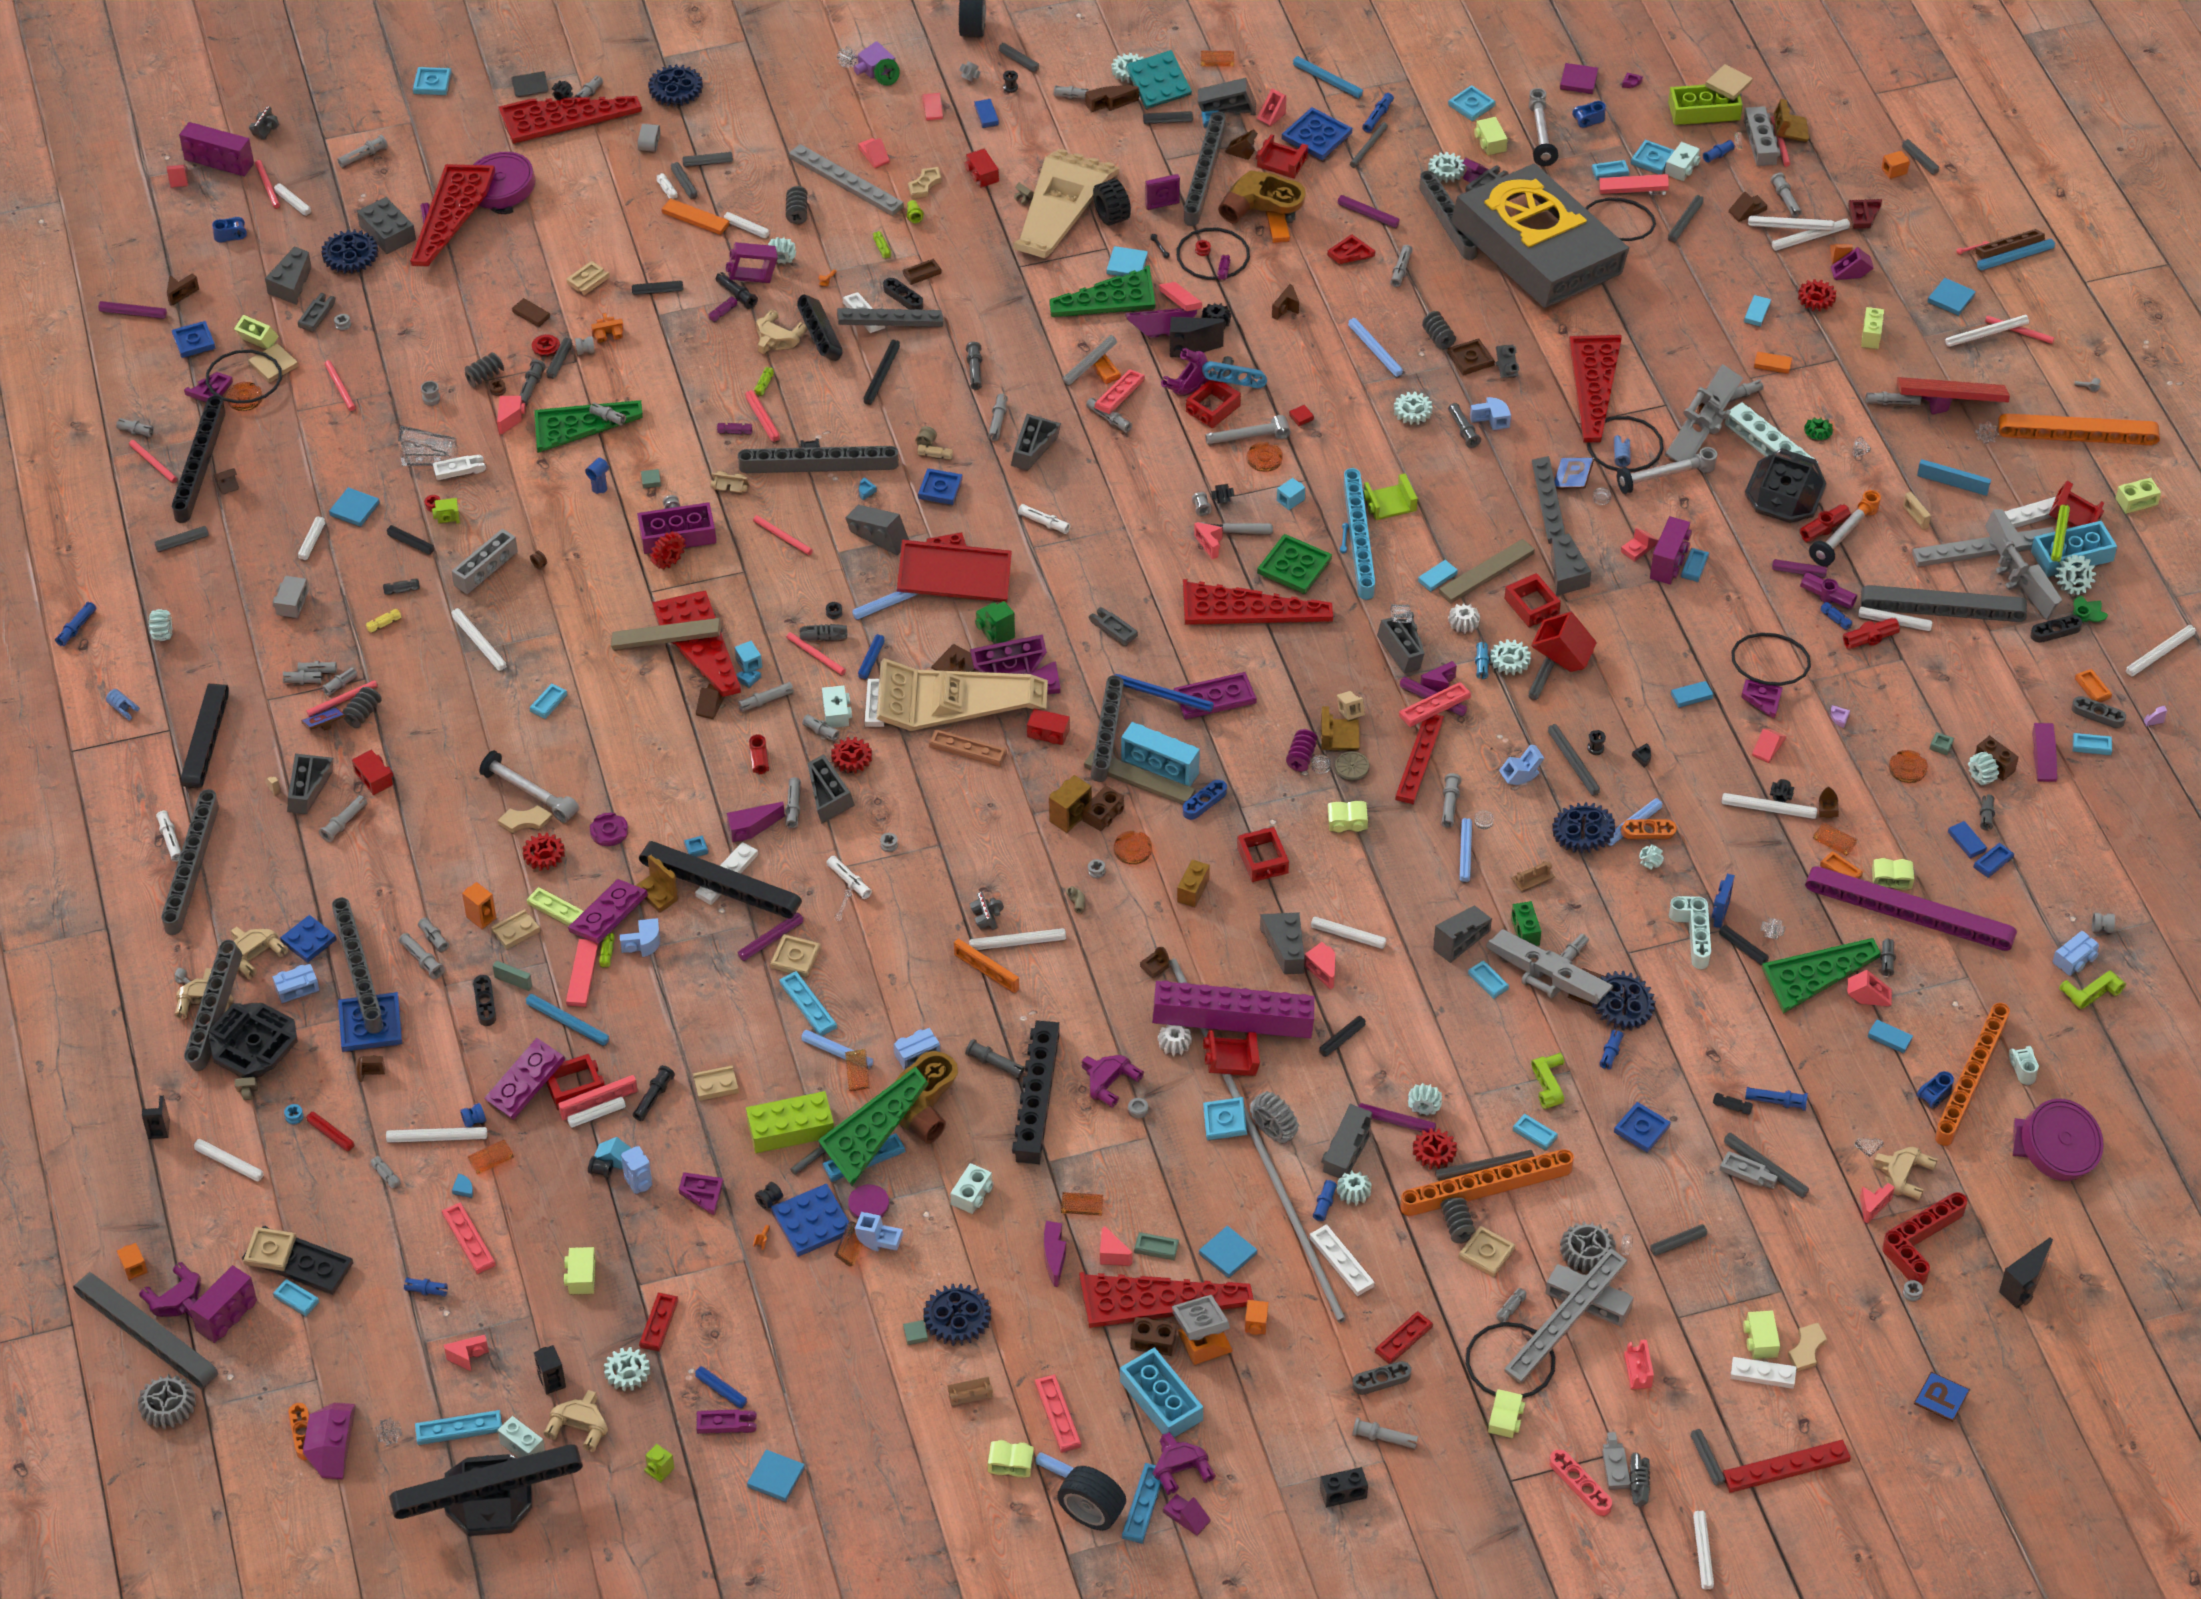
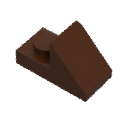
M1253 129L1230 142L1225 152L1249 160L1255 151L1252 145L1255 143L1254 140L1258 133Z
M1743 192L1731 206L1729 213L1740 222L1749 218V216L1766 211L1767 204L1758 195L1751 197L1747 192Z
M192 273L179 282L171 275L169 276L167 296L170 306L199 290L197 276Z
M1289 284L1272 304V318L1278 320L1287 310L1299 314V299L1293 285Z
M235 468L213 475L222 494L239 489L235 477L237 475Z
M710 683L707 688L702 687L700 690L696 715L714 720L725 697H722Z

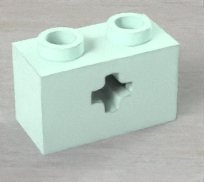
M1681 142L1667 160L1665 174L1684 181L1687 176L1691 175L1694 166L1699 164L1701 159L1699 156L1700 149Z
M845 687L822 688L827 725L832 728L849 726V718H852L851 707H847V704H850L849 693H845Z
M513 1416L498 1429L500 1444L518 1458L545 1451L544 1440Z

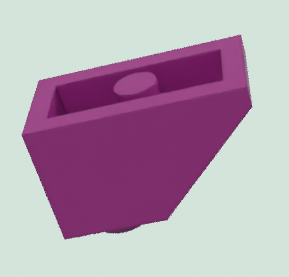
M1859 247L1831 266L1835 280L1861 278L1874 269L1871 257Z

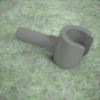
M2094 378L2091 382L2075 381L2074 385L2088 387L2090 391L2096 392L2101 387L2099 385L2101 380Z
M183 968L176 970L175 981L177 983L187 984L191 982L186 978L188 974Z

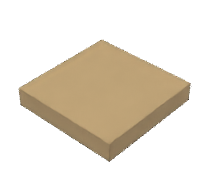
M1724 64L1706 81L1705 86L1734 100L1752 83L1753 78Z
M278 343L263 351L276 359L282 369V376L298 367V362ZM256 355L248 360L249 364L269 383L279 378L278 368L273 361L265 356Z
M783 934L770 963V968L788 973L797 971L800 976L808 978L821 949V944Z
M1480 1226L1461 1250L1458 1258L1495 1277L1515 1250L1516 1245Z
M255 1227L243 1260L244 1265L284 1271L296 1240V1234Z

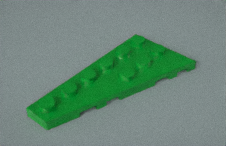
M1150 265L1137 272L1136 270L1130 271L1128 275L1123 277L1116 276L1094 284V287L1088 289L1084 287L1079 289V292L1073 294L1066 293L1049 299L1051 317L1155 309L1156 304Z
M641 400L599 404L624 414L626 420L623 424L643 418ZM591 405L534 410L537 453L620 425L609 420L605 421L602 417L591 414L589 412Z
M1874 938L1766 962L1762 964V970L1784 1014L1880 958L1881 952Z
M916 1066L818 1140L851 1186L854 1185L929 1084Z

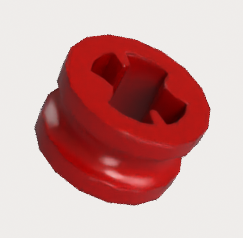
M1206 240L1196 242L1195 253L1197 255L1207 256L1210 254V242Z
M429 495L425 498L424 503L428 511L432 512V508H436L435 501L440 500L439 496Z

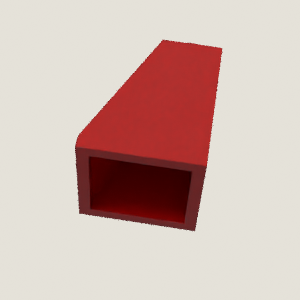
M1571 611L1544 619L1531 646L1569 672H1574L1587 667L1597 642Z

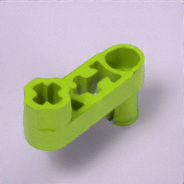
M2109 970L2083 990H2078L2068 980H2065L2060 985L2059 990L2071 999V1002L2081 1010L2107 991L2114 996H2118L2126 987V983Z
M1561 1053L1531 1060L1535 1076L1544 1090L1538 1094L1540 1104L1544 1109L1564 1103L1563 1092L1550 1070L1551 1068L1564 1065L1565 1061Z

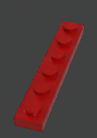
M1434 715L1422 721L1395 800L1414 805L1441 730L1444 716Z
M1842 1439L1724 1470L1722 1473L1725 1477V1484L1729 1493L1850 1462L1851 1456Z

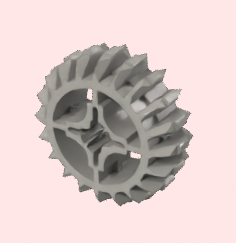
M1266 1091L1256 1096L1250 1104V1112L1252 1113V1118L1255 1119V1124L1274 1141H1278L1281 1144L1286 1143L1299 1130L1297 1117L1293 1114L1294 1111L1289 1108L1290 1105H1287L1285 1100L1280 1099L1279 1095L1276 1096L1273 1092Z
M1585 1221L1582 1225L1576 1222L1574 1227L1569 1226L1567 1232L1564 1231L1560 1240V1253L1563 1255V1261H1567L1568 1267L1574 1266L1575 1271L1581 1269L1583 1274L1586 1270L1591 1271L1610 1248L1616 1251L1613 1234H1608V1228L1602 1229L1601 1224L1594 1226L1593 1221L1590 1225H1587Z
M169 1374L166 1378L160 1375L159 1380L151 1379V1384H145V1390H140V1397L137 1400L138 1410L141 1413L142 1419L146 1420L149 1425L153 1424L156 1429L160 1425H162L164 1430L167 1425H170L173 1429L175 1423L182 1425V1419L189 1420V1414L193 1413V1407L196 1406V1396L192 1386L184 1378L180 1380L178 1375L174 1378Z

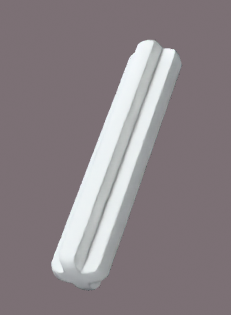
M278 183V185L274 186L275 192L304 216L311 213V208L282 184Z
M730 212L724 215V219L729 220V223L764 239L769 236V229Z
M318 516L315 518L298 552L300 560L308 559L325 525L323 517Z
M618 1097L567 1117L568 1124L573 1128L625 1108V1101L622 1097Z

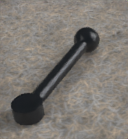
M1151 234L1150 239L1155 241L1162 251L1163 257L1169 258L1170 254L1164 250L1157 239V235Z

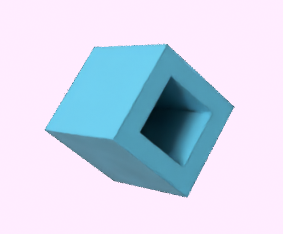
M1291 478L1277 488V501L1288 510H1291L1305 500V487L1294 478Z
M752 641L735 647L736 661L744 672H752V670L762 668L761 654Z

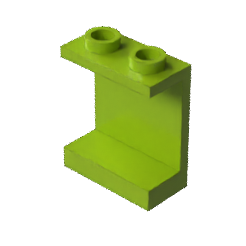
M1406 473L1399 475L1398 485L1372 491L1369 483H1364V501H1367L1369 513L1373 514L1375 520L1417 511L1418 498Z

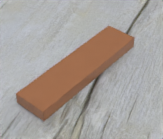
M937 729L929 742V747L998 767L1001 766L1007 754V749Z

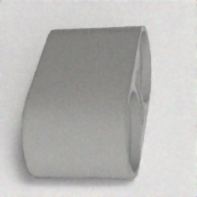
M642 124L638 137V150L656 152L660 138V125Z

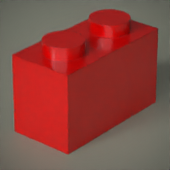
M985 148L966 154L965 168L968 172L970 171L973 181L977 182L980 188L999 182V169Z
M1035 708L1027 723V737L1052 744L1064 745L1070 730L1069 716Z
M372 749L352 759L355 774L372 795L393 785L392 770L384 765L381 756L376 755Z

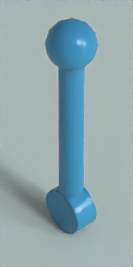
M1348 523L1342 524L1343 538L1340 553L1343 554L1347 552L1345 545L1347 529L1349 528Z

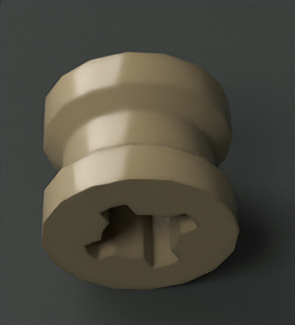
M924 426L920 429L915 442L918 446H932L937 433L933 428Z

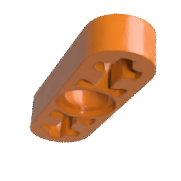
M1629 819L1624 822L1620 831L1626 839H1670L1675 834L1677 827L1673 821L1668 819ZM1644 826L1652 827L1653 833H1647L1644 830Z
M295 1403L288 1411L295 1450L298 1458L308 1460L303 1454L302 1444L305 1441L306 1434L298 1435L296 1432L299 1428H307L309 1413L305 1404ZM298 1411H301L302 1420L298 1421L296 1415Z

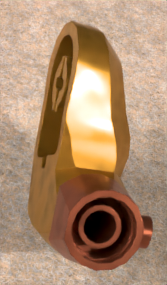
M1251 170L1232 185L1220 203L1218 211L1221 217L1230 223H1237L1254 208L1261 211L1292 213L1303 206L1306 195L1305 188L1297 181L1288 180L1272 173Z
M938 1051L925 1052L896 1079L897 1081L916 1066L929 1083L899 1123V1125L926 1143L935 1141L945 1129L946 1121L933 1106L939 1097L952 1086L958 1074L955 1060L949 1055Z

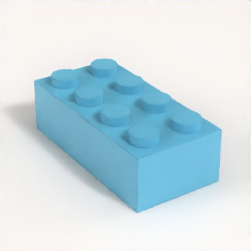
M2102 521L2066 529L2061 561L2066 562L2065 557L2078 555V557L2085 556L2084 560L2090 559L2089 565L2096 566L2113 562L2117 545ZM2055 532L2035 536L2031 553L2047 577L2059 574L2056 568L2062 567L2060 562L2051 560ZM2073 563L2071 565L2076 566L2079 565V563Z
M1131 722L1121 737V761L1189 787H1191L1199 775L1200 749L1193 745L1186 744L1176 738H1171L1134 722Z
M1155 1347L1120 1367L1121 1384L1162 1434L1170 1432L1173 1438L1203 1421L1202 1404Z

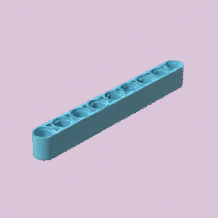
M1349 468L1344 472V494L1357 592L1361 599L1368 600L1374 596L1375 576L1361 474L1358 469Z

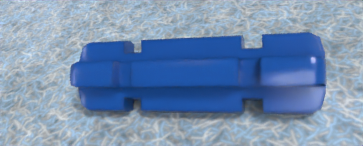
M1825 602L1821 606V611L1826 615L1828 614V617L1845 630L1852 626V621L1848 617L1845 618V615L1830 603Z

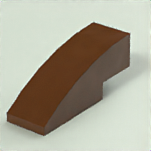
M1108 86L1085 92V105L1091 113L1106 107L1109 111L1139 101L1138 86Z

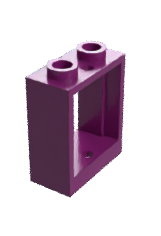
M735 242L733 249L730 250V260L726 263V272L729 274V280L770 283L778 259L776 246ZM740 258L764 260L762 269L738 267Z

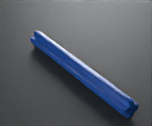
M1115 674L1123 679L1124 687L1207 712L1213 710V702Z

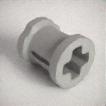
M1198 492L1192 496V502L1196 505V514L1199 516L1208 515L1212 510L1211 505L1207 502L1208 496L1205 492Z

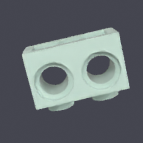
M970 1163L950 1193L951 1205L973 1214L976 1208L981 1207L985 1194L989 1193L993 1188L992 1172Z

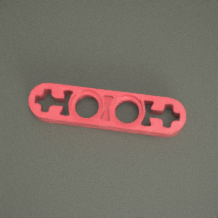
M1553 1451L1549 1462L1551 1468L1595 1514L1599 1516L1608 1515L1612 1508V1499L1566 1451ZM1556 1458L1558 1460L1563 1459V1463L1561 1461L1556 1462ZM1574 1471L1577 1472L1580 1475V1477L1577 1479H1571L1568 1476V1473ZM1589 1486L1593 1488L1594 1492L1586 1494L1582 1491V1488ZM1598 1503H1606V1507H1604L1603 1505L1599 1507Z

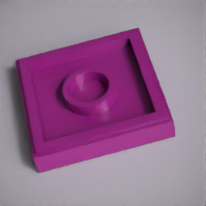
M1565 63L1560 89L1593 94L1598 68Z
M1179 174L1145 181V207L1147 210L1180 203Z

